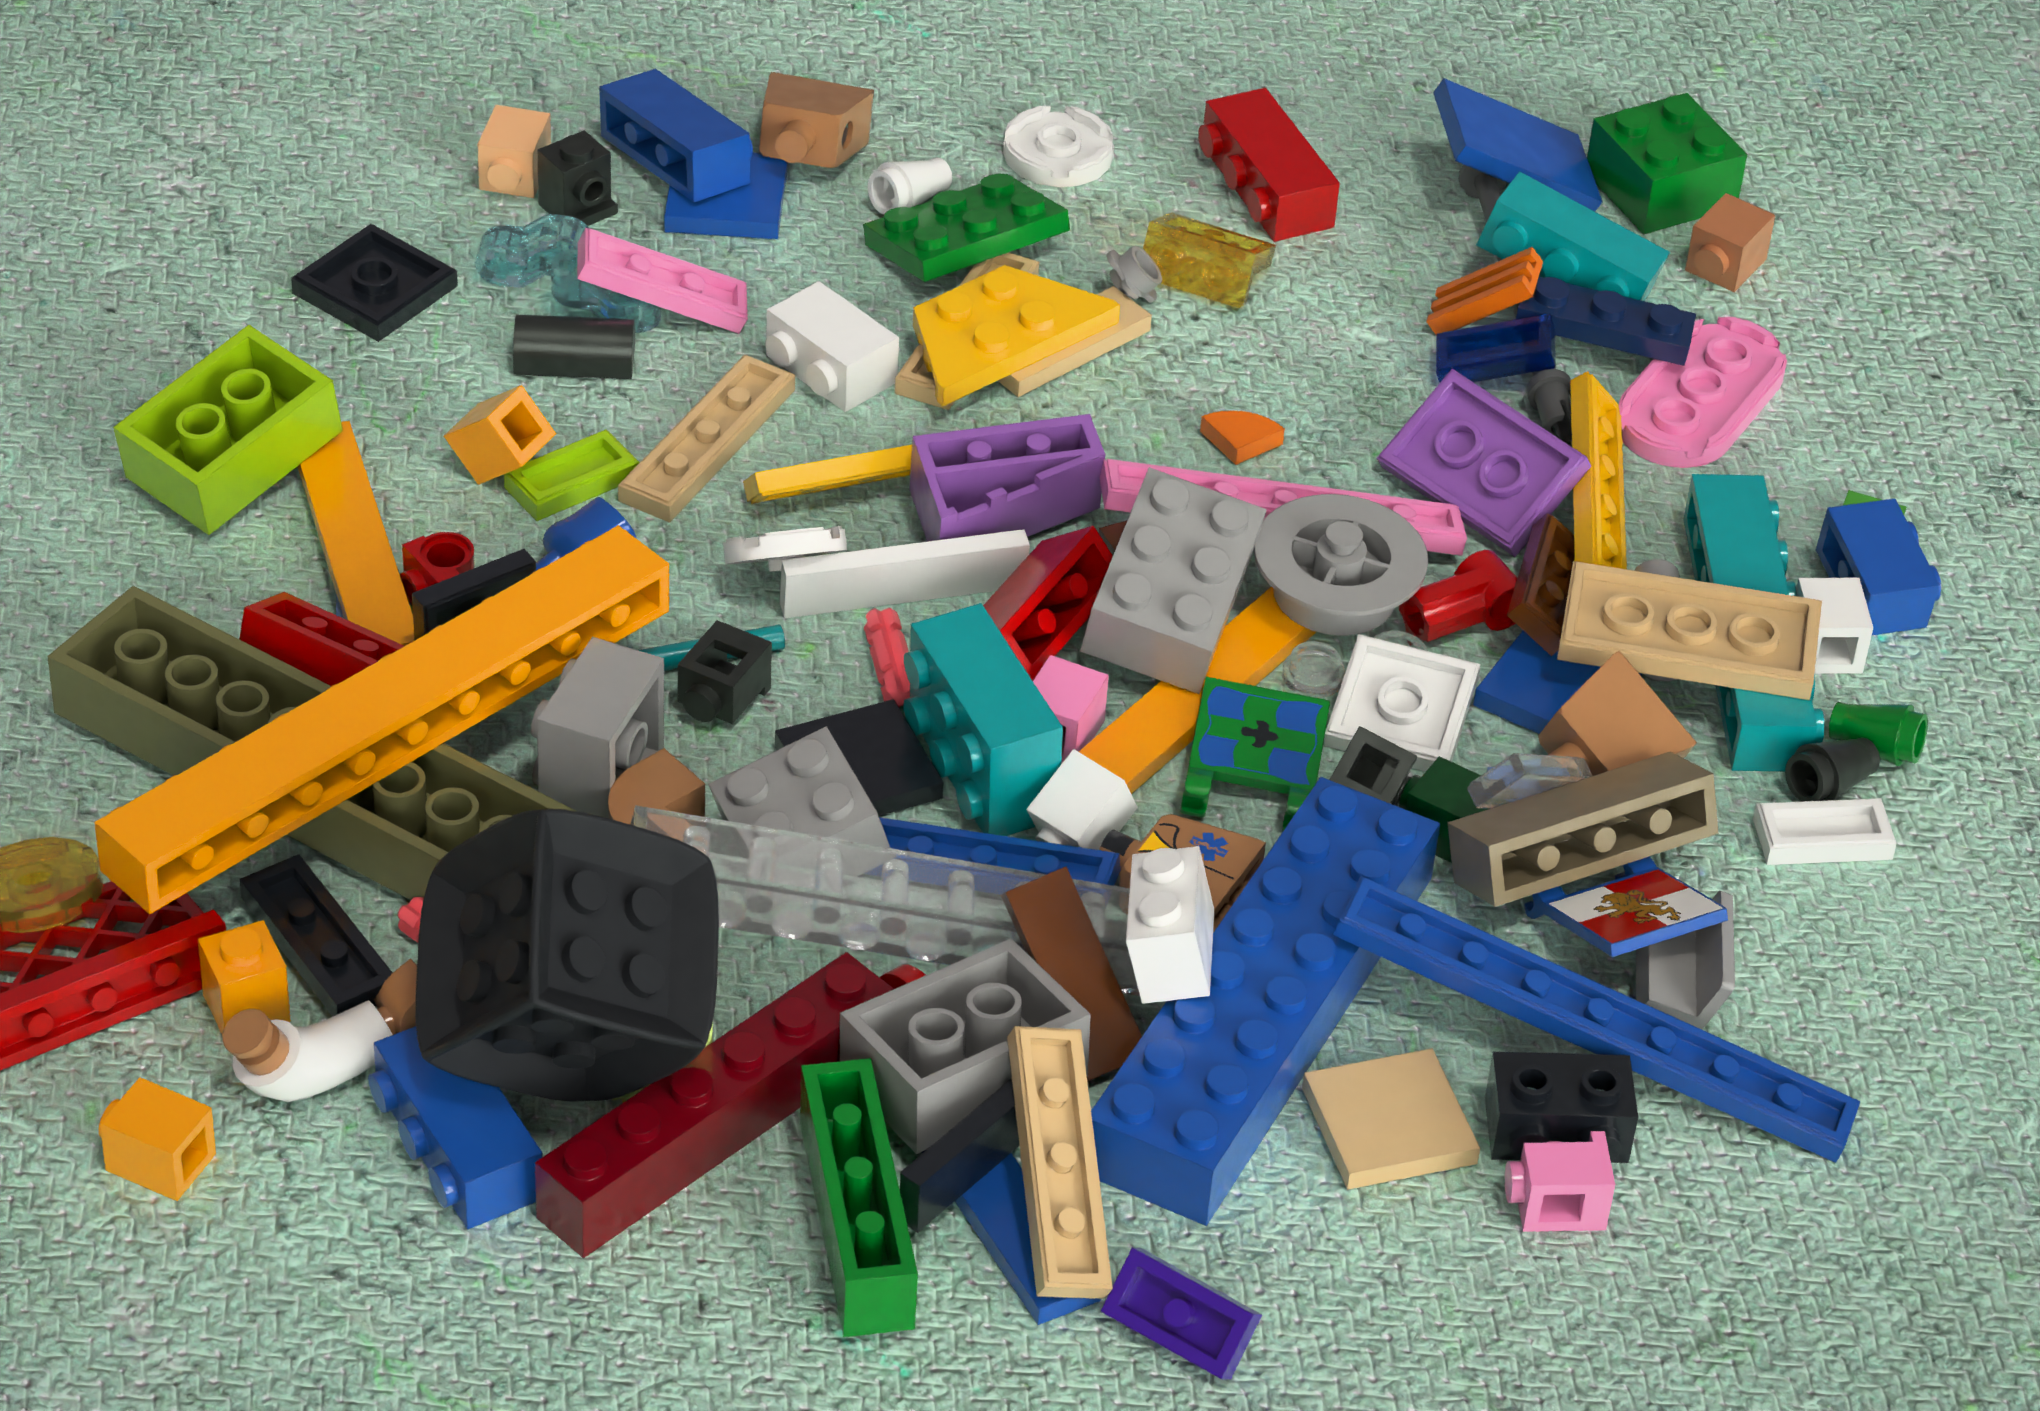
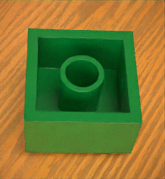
M1683 93L1593 118L1587 159L1597 186L1644 235L1700 219L1725 193L1739 198L1748 154L1688 93Z

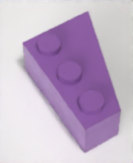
M1090 414L917 435L912 438L909 490L927 542L1025 529L1026 535L1029 537L1100 508L1102 491L1099 477L1103 460H1105V452Z

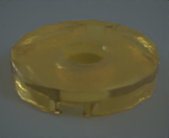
M57 837L27 839L1 847L0 924L2 930L14 933L47 930L68 923L83 913L81 904L89 898H92L93 902H95L102 894L104 878L100 871L99 858L93 849L77 840Z

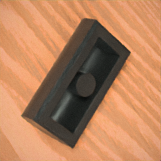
M516 314L513 338V374L632 379L635 352V319Z

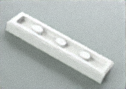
M1025 529L782 560L781 610L785 619L997 591L1027 558L1030 544Z

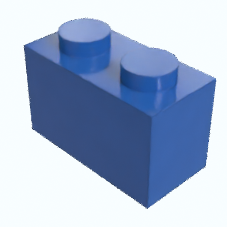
M1896 499L1828 507L1816 546V552L1829 578H1860L1873 624L1872 635L1927 628L1934 603L1939 600L1941 595V580L1936 567L1929 565L1919 546L1918 533L1914 524L1910 521L1907 522Z

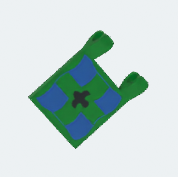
M1206 677L1180 812L1186 815L1205 817L1212 780L1288 794L1282 825L1283 832L1317 783L1330 700Z

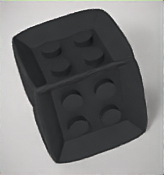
M565 809L531 810L515 814L492 825L450 850L440 859L431 873L421 910L415 1018L417 1038L423 1059L443 1071L475 1082L527 1095L570 1102L602 1101L618 1098L639 1090L685 1067L706 1046L716 1004L719 901L716 876L710 858L695 847L678 839L609 818Z

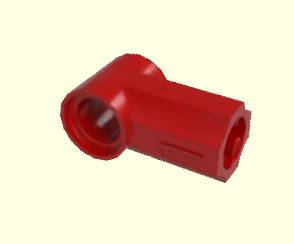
M1477 551L1460 563L1453 576L1420 587L1409 600L1399 605V611L1405 623V630L1417 644L1435 640L1484 622L1491 630H1505L1516 624L1507 616L1517 576L1494 551Z

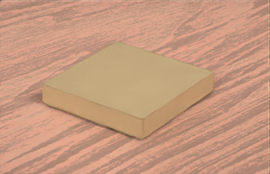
M1433 1048L1304 1072L1302 1090L1347 1190L1478 1164L1480 1146Z

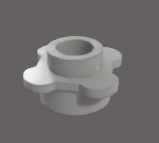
M1132 246L1122 255H1119L1115 250L1107 253V260L1114 268L1110 271V278L1117 289L1130 299L1137 300L1139 297H1143L1150 303L1157 299L1154 288L1162 282V275L1158 266L1147 252L1138 246Z

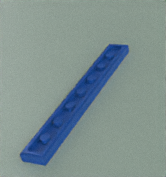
M1360 876L1333 934L1334 936L1594 1054L1630 1055L1632 1071L1830 1161L1836 1163L1845 1148L1861 1101Z

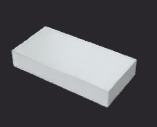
M1881 798L1756 803L1753 822L1767 865L1893 860L1897 843Z

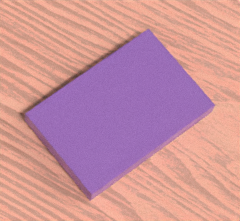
M1454 369L1450 370L1377 457L1383 469L1432 502L1459 506L1463 523L1514 557L1528 543L1533 525L1547 513L1551 515L1591 467L1585 455Z

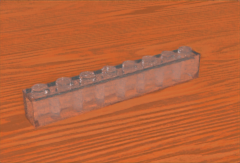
M636 805L630 825L678 839L695 847L710 858L717 882L719 927L947 965L956 963L1009 939L1014 940L1025 951L1001 895L1047 875ZM1072 879L1122 993L1140 996L1126 943L1130 888Z

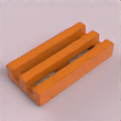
M1530 247L1438 287L1435 293L1438 299L1433 301L1431 305V310L1434 313L1428 315L1426 323L1436 336H1443L1532 298L1543 260L1534 248Z

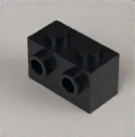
M1529 1052L1492 1053L1485 1093L1491 1160H1521L1524 1143H1546L1550 1141L1589 1142L1591 1131H1605L1611 1163H1629L1638 1122L1630 1055Z

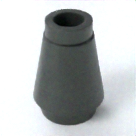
M1863 737L1804 744L1796 750L1786 764V781L1792 794L1802 802L1835 800L1870 774L1875 773L1879 768L1880 756L1874 743Z

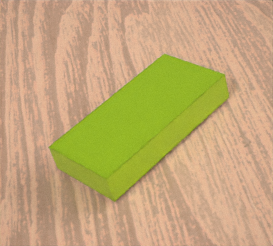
M606 429L528 461L521 468L504 474V488L536 521H539L617 488L624 478L639 464V461Z

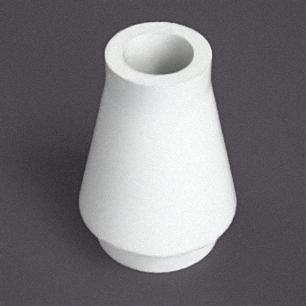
M939 157L920 161L885 162L877 168L876 172L871 174L868 180L869 198L875 209L881 214H885L893 208H911L924 203L937 193L947 190L952 183V172L947 162Z

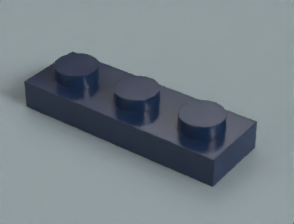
M1539 277L1533 297L1519 303L1514 326L1685 366L1696 313L1679 310L1677 307L1669 304H1654L1624 297L1613 291H1599L1569 284L1554 277Z

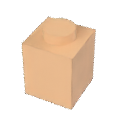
M495 105L478 142L479 190L529 198L535 197L538 190L537 150L551 144L550 113Z

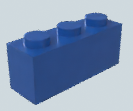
M649 70L599 86L601 137L692 202L751 184L750 160L753 156V146L750 133L659 70Z
M416 1026L373 1042L375 1072L368 1076L372 1097L382 1113L391 1111L398 1121L400 1138L412 1160L421 1158L429 1169L428 1174L432 1190L442 1207L446 1208L452 1205L468 1230L536 1202L535 1162L541 1159L543 1154L499 1087L455 1076L427 1062L421 1055Z

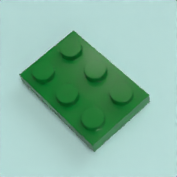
M992 174L984 177L980 184L960 191L948 190L939 192L933 196L931 201L914 207H898L888 210L884 217L863 224L865 245L923 282H927L1070 231L1068 209L1023 184L1011 175Z

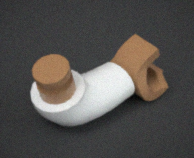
M410 958L386 979L374 999L378 1009L368 1000L334 1017L306 1027L293 1026L290 1022L279 1019L270 1020L262 1011L257 1009H247L237 1013L226 1024L222 1037L225 1048L233 1055L232 1067L236 1077L259 1096L292 1102L307 1099L330 1090L375 1065L373 1042L416 1026L417 964Z

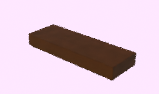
M1547 513L1532 527L1507 616L1552 656L1559 650L1573 561H1575L1574 534L1552 514Z
M1067 866L1002 894V900L1025 952L1091 1014L1087 1082L1121 1067L1142 1035Z

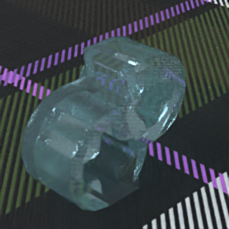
M546 214L523 227L496 225L487 229L482 235L475 260L476 270L487 282L511 288H523L545 275L573 277L577 275L578 241L585 228L589 229V227L578 218L555 214Z
M578 249L562 251L552 259L551 293L558 303L572 308L590 309L598 318L635 319V333L652 330L661 321V307L577 279Z

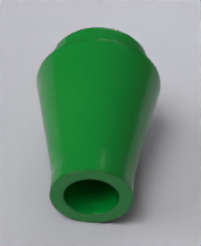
M1837 702L1829 722V737L1831 739L1867 738L1876 746L1880 759L1896 766H1900L1903 761L1914 764L1918 762L1925 745L1928 730L1927 715L1915 712L1914 706L1911 704H1848Z

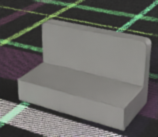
M1720 890L1712 900L1727 908L1728 921L1636 950V1000L1703 1030L1735 988L1733 895Z

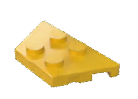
M1003 265L913 307V328L918 343L923 346V359L927 372H932L935 380L936 400L943 407L1119 322L1120 304L1115 300Z

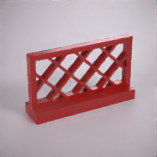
M110 881L0 924V971L19 972L13 983L0 982V1071L202 990L198 939L227 931L223 919L214 909L204 913L188 893L152 914H148L136 902H129L132 898ZM84 917L99 919L94 928L68 926L69 923ZM117 921L144 923L139 933L113 931ZM163 925H165V926H170V927H167V928H165V929L160 930ZM20 942L36 943L31 953L5 951L7 947ZM56 945L81 948L76 958L50 955ZM100 950H108L107 952L98 955ZM37 975H46L36 979Z

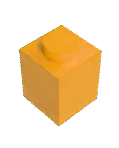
M520 385L478 403L443 437L479 485L524 466L556 435V432L524 387Z
M264 920L198 939L203 996L222 1036L228 1021L237 1013L247 1009L260 1010L270 1020L279 1019L291 1022L286 964Z
M141 1077L137 1079L121 1099H115L107 1106L99 1123V1136L102 1139L105 1170L175 1201L180 1199L216 1155L212 1107Z

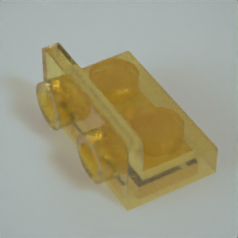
M1172 212L1149 222L1143 250L1149 254L1161 272L1162 282L1160 284L1236 308H1240L1247 303L1253 275L1271 267L1276 248L1275 244Z

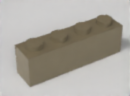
M1670 751L1448 822L1454 883L1490 905L1497 907L1719 834L1714 773Z

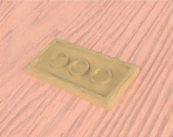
M1573 561L1557 660L1601 667L1613 654L1620 651L1638 673L1810 700L1814 683L1822 601Z

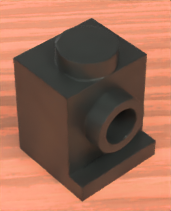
M585 130L537 150L538 204L570 233L618 213V204L611 199V153Z
M716 620L678 663L677 702L682 703L687 713L698 721L710 722L716 717L733 724L758 694L765 696L771 689L772 642ZM727 654L742 660L738 665L727 662Z
M1359 726L1329 780L1398 806L1402 792L1411 779L1408 774L1417 760V755Z

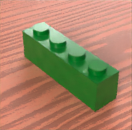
M871 1058L801 1065L800 1125L843 1337L914 1330L918 1271Z

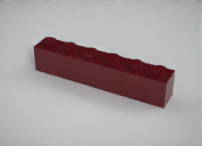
M845 952L706 1046L685 1067L651 1083L536 1161V1218L584 1259L798 1110L801 1097V1065L840 1061V1013L894 990V988L848 952Z

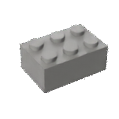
M1149 467L1093 604L1080 652L1199 694L1251 560L1267 509Z
M1009 939L841 1012L840 1061L871 1058L884 1120L918 1154L932 1146L1012 1078L1007 1036L1014 1026L1081 1029L1086 1074L1088 1076L1091 1014L1014 940Z

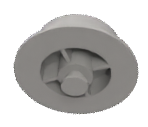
M1312 495L1281 505L1263 520L1254 547L1257 567L1264 579L1273 587L1274 597L1280 609L1297 624L1312 631L1328 635H1356L1371 631L1382 625L1391 616L1395 607L1409 600L1420 589L1428 567V554L1424 541L1417 530L1405 518L1379 503L1349 495Z

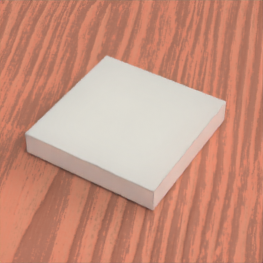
M1358 634L1325 732L1324 746L1346 751L1358 727L1361 726L1417 755V760L1412 767L1413 769L1426 772L1439 756L1452 762L1479 679L1480 664Z

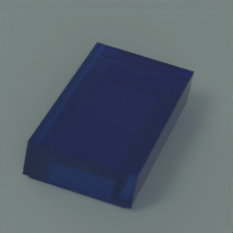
M1551 314L1436 334V374L1439 383L1451 369H1454L1472 382H1479L1556 368L1555 327Z

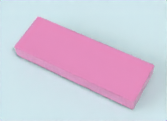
M585 228L578 241L577 279L740 334L748 320L747 283L590 228Z

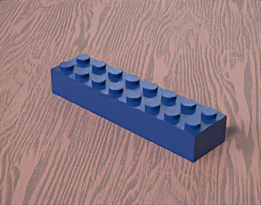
M1319 778L1214 931L1210 996L1166 1001L1091 1110L1100 1182L1204 1226L1208 1225L1304 1077V1072H1307L1381 958L1333 935L1360 876L1417 901L1432 879L1440 829L1439 822L1326 778Z

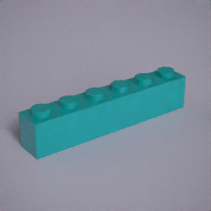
M1692 474L1683 521L1695 580L1797 596L1795 582L1786 581L1785 575L1788 565L1787 543L1785 540L1777 539L1779 506L1776 500H1769L1764 475ZM1815 673L1810 700L1715 685L1732 771L1785 772L1788 760L1800 746L1823 742L1824 714L1821 708H1814L1812 702L1815 692Z

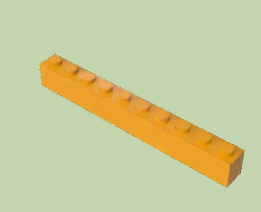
M619 525L595 539L585 542L574 551L544 568L534 571L528 577L498 594L486 598L480 604L443 625L435 627L429 633L401 649L382 657L378 662L331 686L325 692L288 713L278 716L272 722L235 743L223 747L219 752L182 773L170 777L159 786L129 803L115 808L106 816L95 821L100 871L148 914H152L562 674L566 663L571 658L578 659L592 637L616 643L669 612V563Z

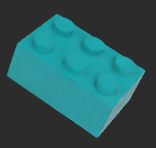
M982 603L912 623L910 628V652L904 654L905 671L910 682V698L905 699L903 704L905 718L915 736L922 735L929 746L932 763L940 777L948 776L956 789V797L962 814L967 820L974 819L981 831L988 834L1009 836L1036 827L1026 809L1061 766L1063 727Z

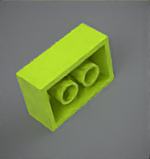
M247 325L113 427L126 478L208 535L343 431L333 380L251 325Z

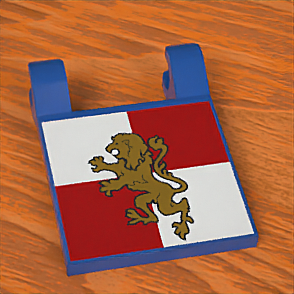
M1650 856L1623 865L1624 872L1615 875V880L1567 895L1558 886L1533 894V901L1524 904L1525 914L1529 918L1536 919L1548 916L1611 957L1728 921L1726 907L1658 868Z

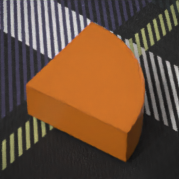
M1230 410L1213 412L1201 417L1200 433L1235 465L1283 445L1285 429L1275 421L1262 415Z

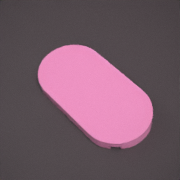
M1718 317L1717 324L1703 325L1704 319L1696 320L1685 366L1653 359L1621 396L1619 411L1622 420V442L1625 446L1648 461L1677 468L1702 466L1722 457L1776 394L1783 383L1787 359L1785 353L1782 354L1779 350L1780 342L1771 332L1756 323L1736 317Z

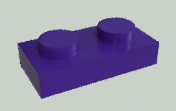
M1137 1247L1131 1248L1113 1285V1289L1100 1311L1220 1379L1232 1378L1262 1317V1314L1143 1248Z

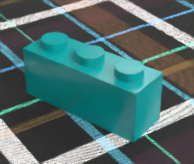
M1520 171L1496 201L1476 244L1478 247L1501 259L1533 247L1543 260L1539 277H1554L1569 284L1599 291H1613L1624 297L1645 301L1649 296L1670 254L1669 251Z

